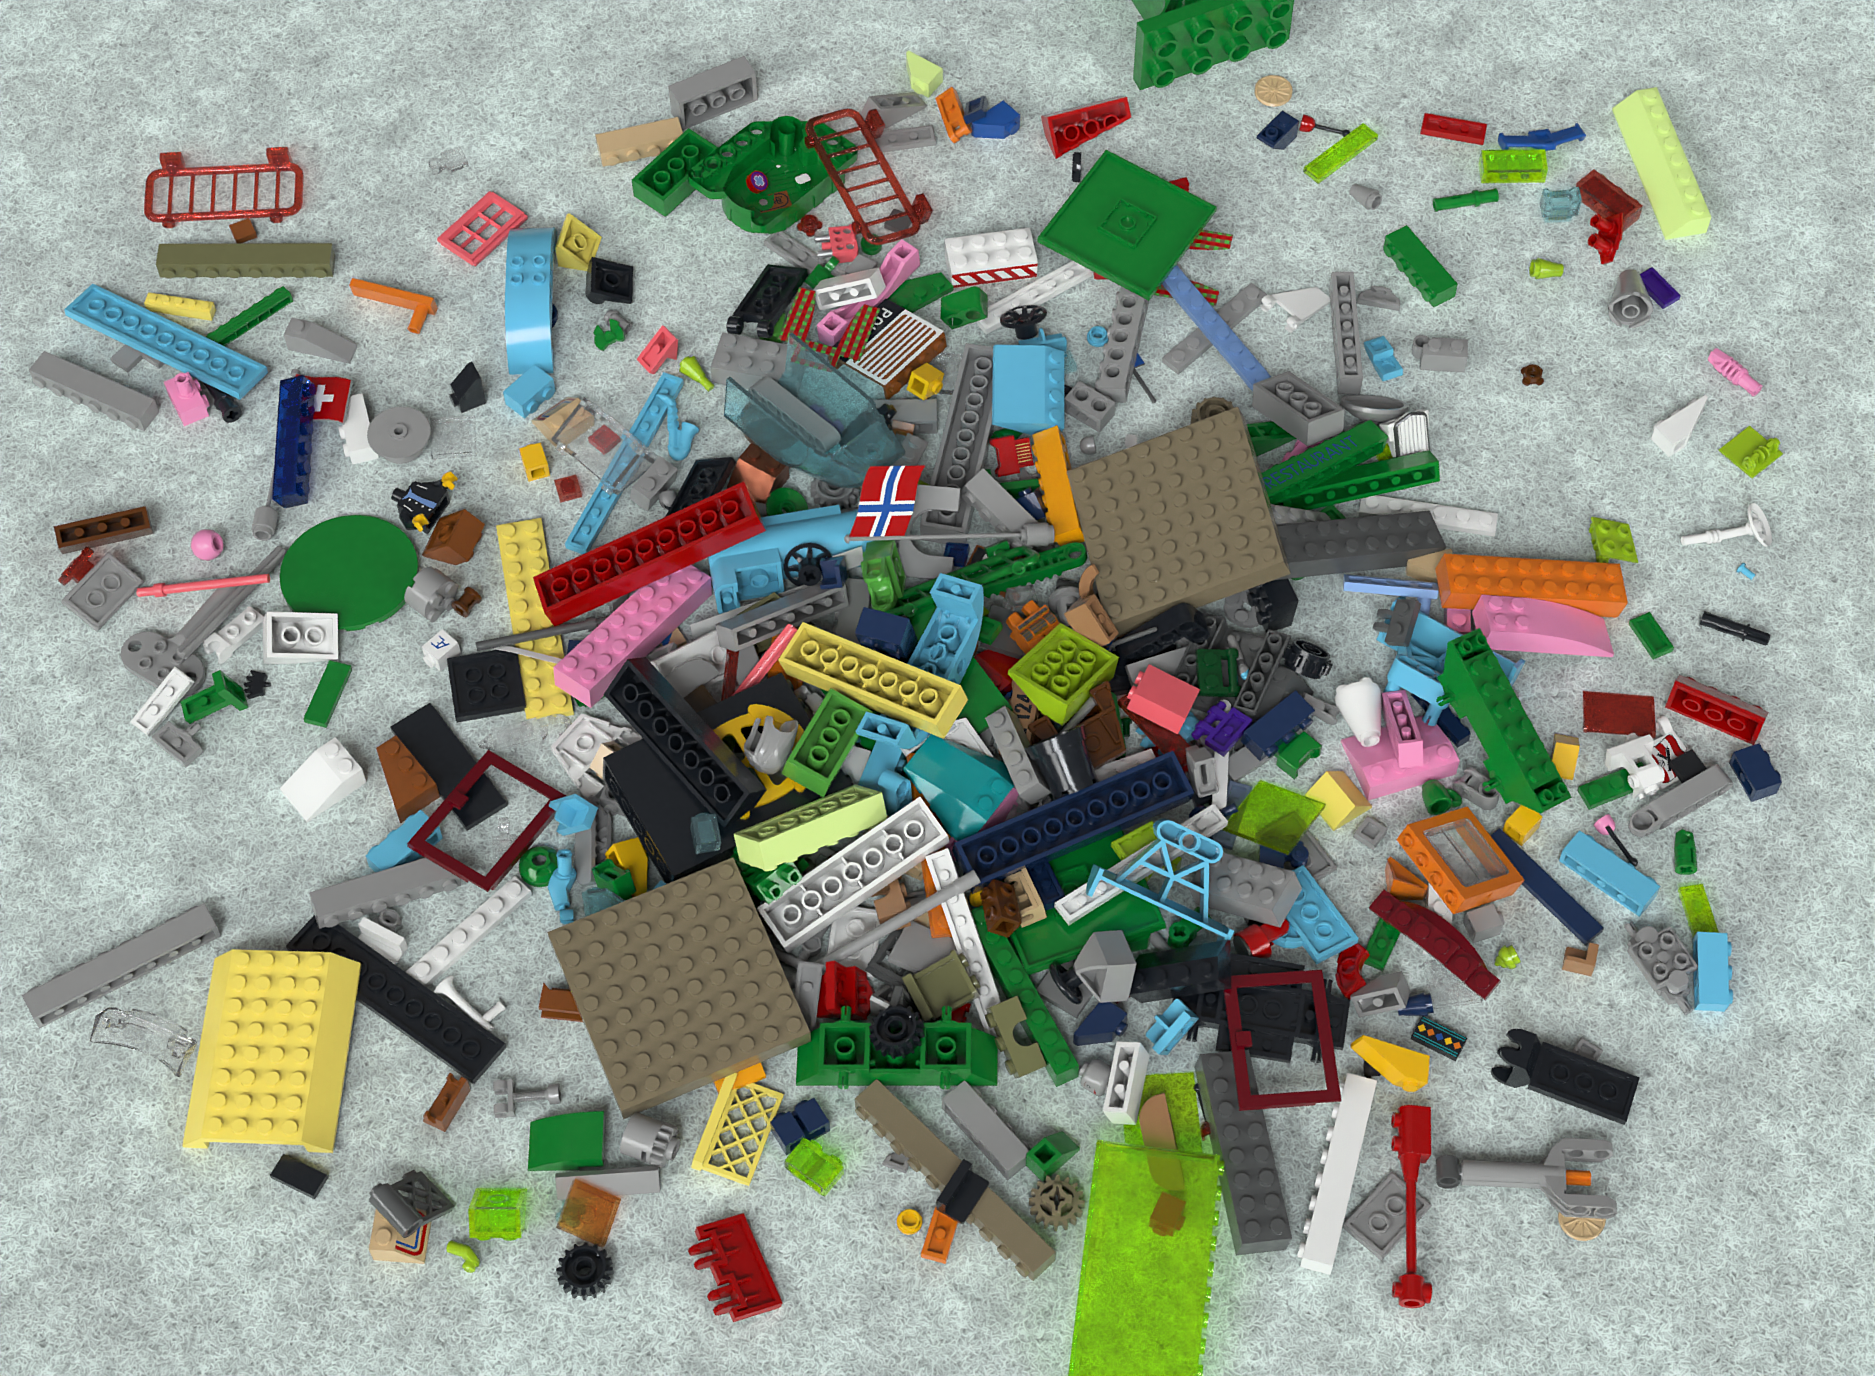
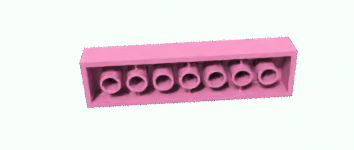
M690 565L639 588L553 667L555 685L588 707H593L604 696L603 694L627 659L646 657L712 595L711 577Z

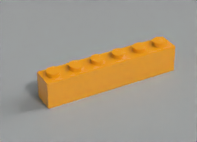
M1054 426L1033 434L1034 444L1031 447L1038 460L1035 461V466L1038 473L1041 474V478H1038L1042 491L1045 493L1042 495V500L1045 507L1048 508V512L1045 513L1049 525L1054 527V543L1057 542L1059 546L1074 542L1081 543L1085 540L1067 471L1072 468L1066 440L1059 427Z

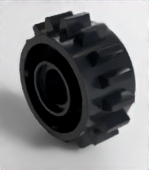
M1300 639L1293 640L1292 644L1288 643L1282 656L1285 659L1284 664L1289 669L1312 679H1320L1322 675L1327 676L1333 666L1332 661L1329 660L1330 654L1311 642Z
M902 1004L893 1007L889 1005L887 1009L879 1010L878 1016L872 1018L874 1025L869 1026L871 1032L869 1037L875 1050H880L884 1057L890 1055L892 1059L901 1056L905 1058L907 1054L915 1053L914 1049L922 1045L920 1038L925 1037L923 1031L925 1027L923 1021L920 1020L919 1013H913L910 1006L904 1008ZM897 1029H901V1031H900L899 1033H897V1034H892L893 1031H895V1030H897Z
M584 1242L582 1246L574 1244V1248L570 1251L566 1249L565 1257L558 1260L561 1267L556 1268L557 1275L560 1276L557 1278L559 1285H564L563 1291L565 1293L571 1291L572 1298L574 1299L577 1296H582L583 1300H586L588 1296H592L595 1299L600 1291L606 1292V1284L611 1285L612 1283L609 1275L614 1274L613 1267H610L613 1264L612 1259L607 1257L605 1249L599 1251L598 1244H594L593 1247L588 1246L587 1242ZM588 1267L591 1269L590 1273L586 1275L579 1274V1271L583 1268Z

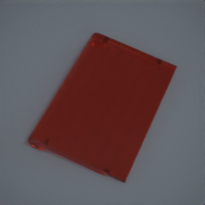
M1583 691V733L1594 732L1619 735L1635 733L1637 736L1650 734L1652 738H1655L1654 697Z

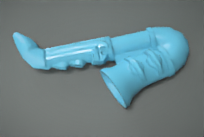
M658 393L657 397L662 402L667 403V429L669 432L667 448L669 456L673 460L682 461L690 453L692 440L700 429L691 423L682 422V429L679 430V421H677L678 409L675 399L669 395Z

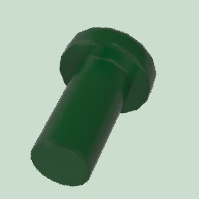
M1122 718L1121 723L1123 724L1124 737H1130L1132 719Z

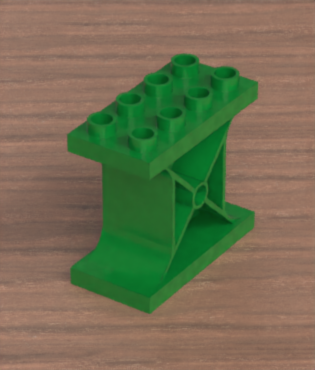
M1131 0L1143 18L1142 21L1137 22L1133 80L1139 90L1152 86L1163 88L1171 84L1175 78L1189 73L1200 75L1207 72L1215 64L1227 60L1232 62L1241 61L1250 52L1265 47L1269 49L1278 48L1290 37L1294 0Z

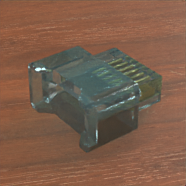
M1579 187L1551 191L1548 188L1543 189L1539 204L1544 223L1570 222L1572 216L1578 215L1582 202Z

